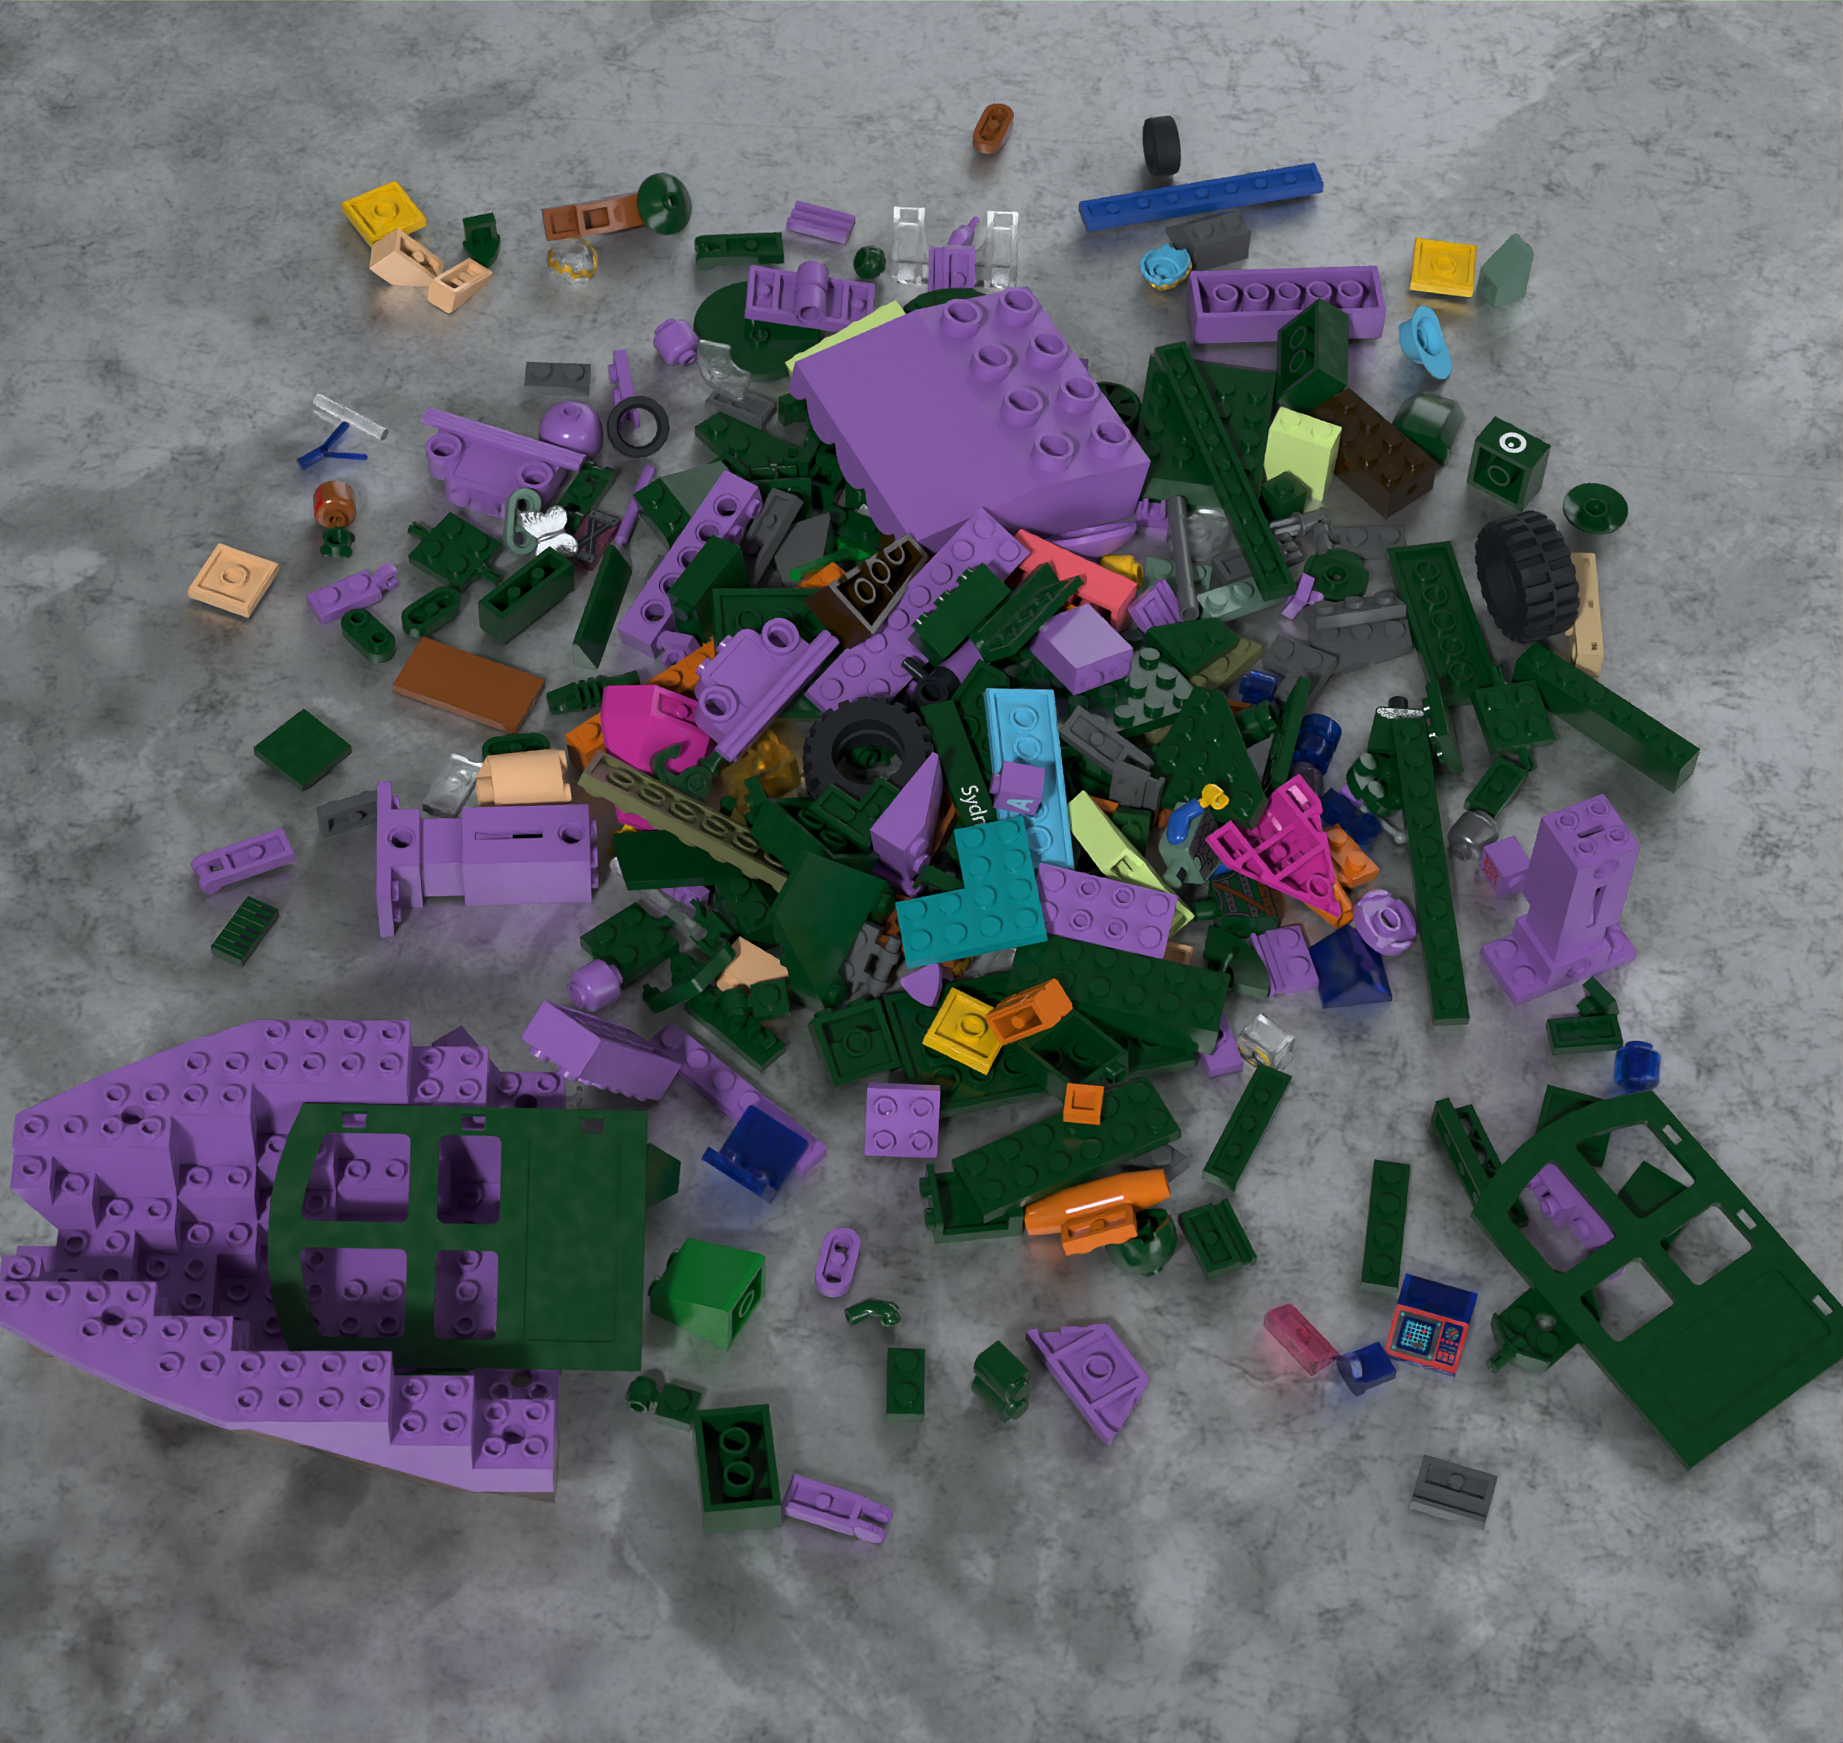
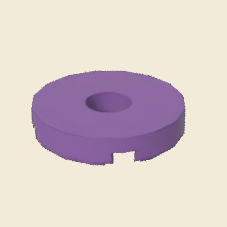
M1371 890L1360 897L1354 906L1353 919L1357 931L1371 948L1381 954L1397 956L1404 953L1413 945V937L1417 931L1412 913L1400 899L1395 901L1389 897L1391 893L1385 890ZM1382 918H1384L1387 921L1389 927L1384 924Z

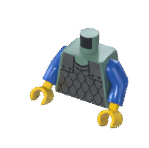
M1215 784L1206 785L1202 791V798L1199 800L1195 797L1187 803L1178 802L1174 811L1169 816L1168 825L1159 843V852L1167 866V870L1163 875V881L1172 888H1180L1183 883L1200 885L1232 871V869L1224 865L1205 841L1210 834L1219 829L1208 805H1211L1215 810H1220L1229 802V798L1223 794V790Z

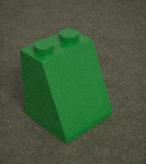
M687 1238L681 1249L675 1248L667 1261L666 1271L661 1277L656 1276L648 1289L650 1313L728 1351L765 1296L766 1256L760 1253Z

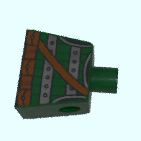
M1236 871L1211 879L1209 881L1207 899L1191 903L1195 922L1213 920L1215 927L1224 929L1239 938H1250L1251 933L1262 935L1265 934V931L1277 928L1279 916L1269 886Z

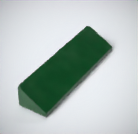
M611 544L605 550L572 643L574 666L594 670L599 668L632 574L630 565L616 547Z

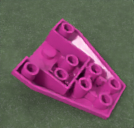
M617 685L604 688L600 722L606 754L653 778L654 775L650 769L649 761L655 752L672 743L680 744L681 749L676 759H667L664 764L668 772L678 776L688 767H700L697 760L709 757L718 743L696 725L694 711L698 701L657 685ZM615 804L618 822L642 831L658 830L650 826L646 819L636 814L622 812Z

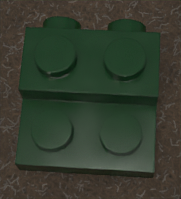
M867 998L856 999L849 1002L846 1009L834 1012L833 1008L823 1009L814 1013V1019H811L807 1025L818 1059L822 1058L832 1089L900 1069L902 1066L879 999L868 1002Z

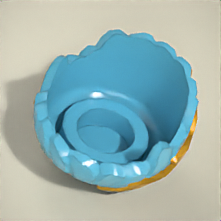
M1168 243L1163 244L1160 249L1156 248L1148 251L1140 262L1141 273L1146 279L1147 284L1163 291L1174 289L1180 283H1183L1192 268L1190 254L1187 249L1176 250V248L1170 247Z

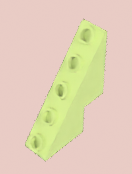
M1084 790L1067 804L1071 832L1107 877L1111 880L1177 895ZM1179 896L1168 936L1169 939L1195 917L1194 913Z

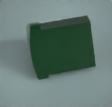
M493 212L462 218L465 241L462 242L463 249L472 260L486 268H490L498 257L501 245Z

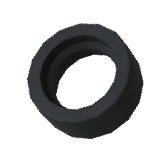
M1170 115L1147 118L1143 125L1142 137L1144 157L1149 173L1153 177L1178 173L1181 164V145L1174 119Z
M645 396L628 397L619 402L610 412L606 424L608 439L613 448L622 455L634 459L646 458L659 451L667 441L670 430L669 419L663 407L654 399ZM630 409H645L654 416L657 422L656 435L645 446L636 447L629 445L619 433L620 419Z

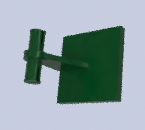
M769 463V467H750L751 481L748 482L758 486L763 504L772 488L795 495L803 502L791 524L813 518L811 478H797L796 464L777 466L776 463ZM751 519L747 524V532L755 519Z

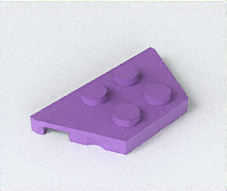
M1108 1323L1090 1324L1083 1328L1064 1326L1060 1327V1332L1038 1333V1328L1026 1331V1341L1106 1447L1111 1445L1147 1390L1150 1378Z

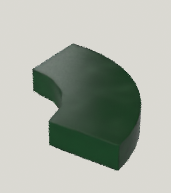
M1209 925L1202 958L1220 966L1226 954L1232 951L1234 956L1225 971L1227 974H1231L1232 991L1266 999L1269 992V977L1265 965L1258 954L1236 935L1219 927Z

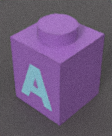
M1003 761L999 773H993L990 782L989 793L995 794L993 808L1034 816L1042 799L1045 769Z

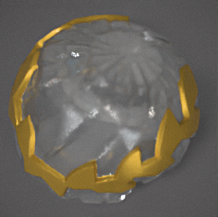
M565 237V239L558 241L550 248L547 253L546 263L554 278L562 277L568 280L571 285H576L577 283L584 284L596 275L598 260L595 249L588 241L578 237Z

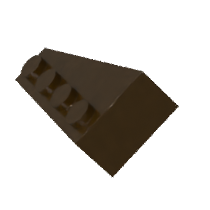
M908 533L806 598L803 602L846 649L850 650L874 635L909 588L908 583L922 570L931 557Z

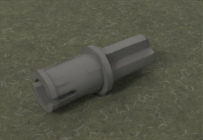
M1321 507L1305 513L1293 512L1290 517L1268 522L1273 536L1288 532L1291 536L1303 537L1306 532L1312 531L1313 527L1318 524H1328L1330 526L1331 520H1323L1324 518H1329L1330 515L1325 507Z

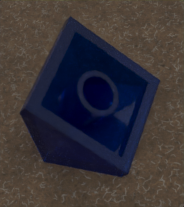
M1346 924L1309 947L1308 951L1319 979L1318 992L1323 1009L1392 1001V994L1381 953L1371 948L1363 940L1356 928Z

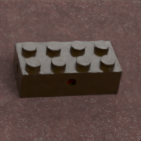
M1349 387L1305 414L1342 427L1334 475L1385 519H1388L1433 489L1438 463Z

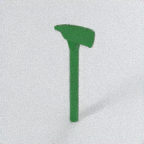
M835 536L834 547L837 551L793 568L789 572V577L792 581L797 582L820 572L832 562L838 565L845 561L861 560L872 557L879 551L865 544Z

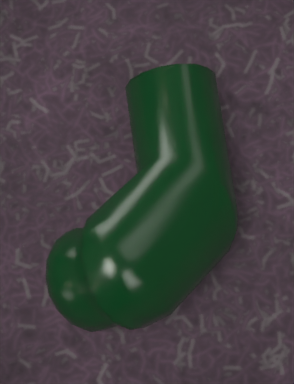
M871 1298L844 1309L846 1320L850 1326L873 1317H881V1323L885 1327L896 1325L901 1321V1315L898 1313L900 1308L894 1301Z

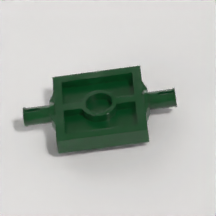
M451 512L431 530L426 529L416 521L412 522V525L410 524L408 534L421 540L420 544L408 555L409 563L444 585L454 588L459 594H462L472 583L480 578L487 580L495 587L503 582L504 575L490 567L492 561L503 551L500 541Z
M1501 664L1490 666L1488 672L1490 673L1493 686L1473 690L1470 695L1490 756L1504 753L1518 755L1522 768L1529 772L1537 769L1531 751L1538 747L1550 746L1556 740L1536 681L1534 679L1517 683L1507 682Z
M634 902L580 936L581 947L592 956L593 961L600 959L609 966L615 965L623 979L621 985L625 987L669 959L673 952L680 951L679 942L667 930L680 923L682 919L678 916L679 912H676V909H672L659 919L650 916L637 902Z

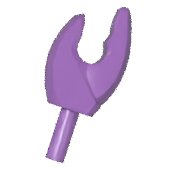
M974 216L968 225H960L951 234L947 245L971 246L974 240V229L980 222V219Z

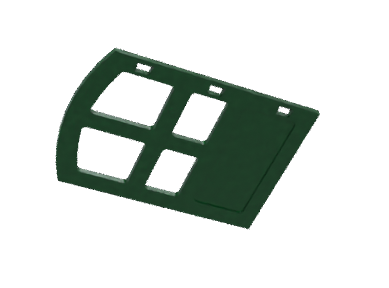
M1653 1090L1624 1094L1592 1103L1565 1115L1540 1130L1522 1144L1501 1165L1483 1190L1470 1214L1472 1220L1687 1472L1843 1359V1306ZM1643 1124L1650 1129L1693 1178L1694 1184L1645 1218L1639 1219L1634 1216L1581 1155L1576 1145L1618 1129ZM1669 1125L1682 1141L1675 1145L1663 1129ZM1548 1164L1555 1165L1615 1234V1239L1564 1274H1558L1551 1268L1508 1217V1212L1518 1196ZM1710 1207H1717L1750 1243L1752 1249L1703 1284L1696 1285L1662 1248L1661 1241ZM1742 1209L1756 1224L1751 1230L1737 1215ZM1631 1262H1639L1671 1298L1673 1305L1622 1341H1615L1582 1304L1580 1298ZM1819 1295L1833 1312L1826 1316L1812 1300Z
M303 1103L288 1134L278 1163L271 1195L268 1222V1268L272 1296L281 1332L289 1351H392L393 1367L459 1368L462 1370L479 1368L641 1372L648 1111ZM342 1114H367L365 1128L343 1127ZM461 1116L486 1117L485 1130H462ZM580 1119L605 1120L603 1133L581 1132ZM326 1134H404L410 1138L408 1217L404 1222L311 1221L303 1218L302 1209L307 1185L315 1159ZM443 1136H495L501 1140L499 1220L495 1224L441 1223L438 1220L439 1143ZM307 1247L403 1250L407 1255L404 1334L399 1338L321 1336L318 1333L307 1297L300 1256L301 1251ZM442 1250L493 1251L497 1254L496 1335L490 1340L440 1339L435 1336L436 1256L438 1252Z

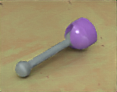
M1347 783L1340 789L1334 799L1335 804L1346 811L1360 809L1393 835L1396 843L1403 844L1406 842L1405 832L1397 831L1380 816L1366 809L1367 806L1363 804L1362 798L1357 801L1353 797Z

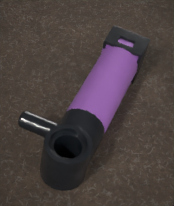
M970 637L930 674L911 657H907L901 663V667L918 681L906 701L908 714L915 712L920 717L921 706L950 700L978 659L984 661Z

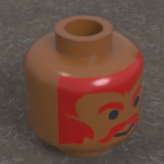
M328 481L316 488L313 495L314 517L321 526L330 529L332 527L345 528L354 521L357 514L356 497L351 486L341 481Z

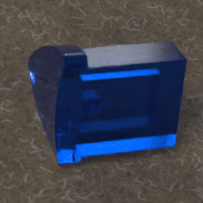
M1379 1341L1354 1352L1339 1355L1336 1359V1365L1341 1377L1356 1397L1364 1394L1365 1390L1395 1379L1397 1372Z

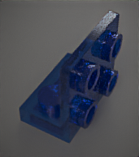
M749 1105L720 1151L717 1152L708 1147L701 1159L771 1204L809 1146V1141L754 1105Z

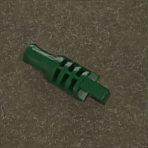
M633 670L608 678L606 675L603 676L601 674L596 677V680L593 677L588 678L587 682L582 679L578 681L577 685L575 682H571L566 686L547 692V706L551 715L581 712L582 707L589 710L592 708V705L595 708L600 707L606 686L641 685L637 671Z

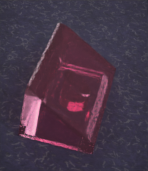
M1292 1303L1270 1309L1265 1313L1263 1326L1311 1376H1314L1340 1357V1353Z

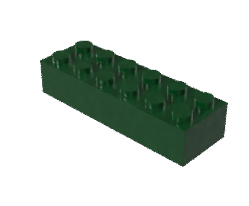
M1047 934L1048 941L1016 948L1005 997L1015 993L1018 994L1020 991L1055 978L1071 1001L1072 1007L1104 1032L1213 1056L1231 974Z

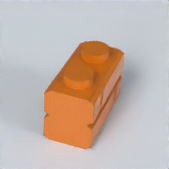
M1053 978L1020 991L1018 994L1015 993L1005 997L985 1017L1000 1044L1007 1045L1053 1027L1061 1020V1017H1064L1073 1008L1060 983Z

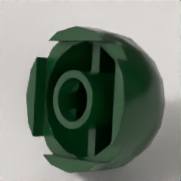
M1163 1208L1146 1209L1135 1214L1138 1236L1130 1238L1121 1244L1111 1243L1105 1245L1111 1261L1120 1270L1149 1277L1160 1273L1163 1270L1162 1266L1170 1261L1177 1249L1178 1237L1171 1214L1168 1215L1167 1210Z

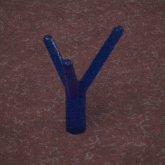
M343 421L323 445L301 456L296 461L303 471L325 458L367 460L368 455L328 450L350 427L349 423Z

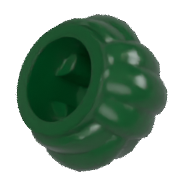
M877 246L860 248L853 260V268L860 278L868 280L879 277L886 269L884 252Z

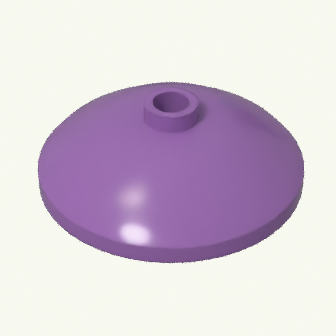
M1136 522L1110 523L1042 539L1058 547L1065 548L1088 561L1099 564L1102 556L1119 550L1134 535L1137 527Z

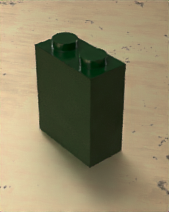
M713 534L668 590L667 594L679 633L693 635L696 640L706 644L709 638L713 636L710 604L711 590L751 587L741 547Z

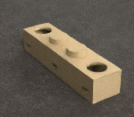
M1570 552L1572 564L1575 565L1576 581L1579 583L1578 597L1580 598V606L1577 608L1579 612L1577 619L1567 631H1564V636H1569L1571 664L1588 676L1599 677L1604 659L1596 557L1595 553Z

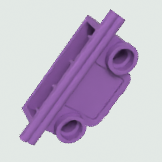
M431 407L426 409L421 419V424L439 429L436 435L428 439L425 449L429 473L435 479L445 482V496L447 500L457 506L477 510L489 516L505 519L508 496L514 490L522 488L535 491L540 497L541 508L545 507L550 503L556 490L564 484L569 475L568 469L579 472L586 459L584 454ZM520 499L517 503L519 510H521L523 505L527 506L523 499Z
M783 618L769 620L764 625L760 635L751 629H743L734 637L727 635L716 649L719 652L713 660L707 657L695 671L700 677L694 688L695 696L698 699L697 707L694 711V720L702 731L718 743L714 750L730 763L732 760L736 763L819 672L827 656L839 644L838 639L831 636L827 630H823L811 644H808L799 636L795 625Z

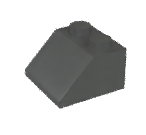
M1239 211L1219 212L1166 227L1165 232L1176 250L1185 248L1190 254L1192 262L1191 271H1204L1248 258L1251 230Z

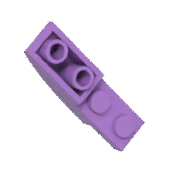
M1546 1165L1527 1185L1526 1189L1531 1190L1539 1201L1540 1209L1544 1216L1550 1218L1557 1229L1570 1224L1573 1235L1578 1241L1583 1242L1590 1255L1615 1239L1613 1231L1555 1165ZM1624 1268L1608 1278V1280L1621 1276Z

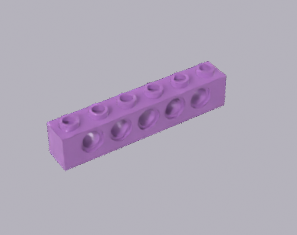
M726 470L723 471L616 627L624 644L653 659H656L661 651H665L659 642L664 631L675 632L677 629L667 594L668 590L705 545L706 542L704 541L713 534L735 545L740 543L745 533V527L751 519H755L762 509L763 503L758 486ZM727 511H735L730 516H722ZM655 616H663L659 621H650Z

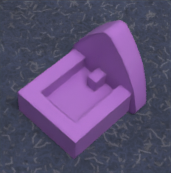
M937 963L925 966L904 976L900 982L912 998L926 1006L935 1007L942 985L955 979L950 967Z

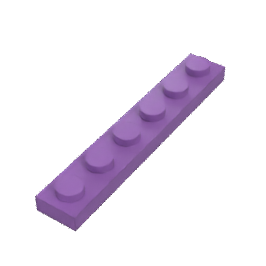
M673 1021L649 1040L654 1046L682 1064L676 1075L801 1177L827 1156V1146Z

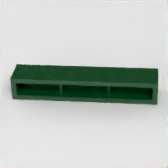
M1537 641L1516 660L1511 682L1517 683L1535 679L1545 709L1673 794L1693 775L1700 748Z

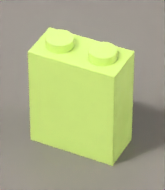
M1280 407L1269 428L1261 481L1267 482L1287 471L1307 490V497L1322 501L1333 480L1342 427Z

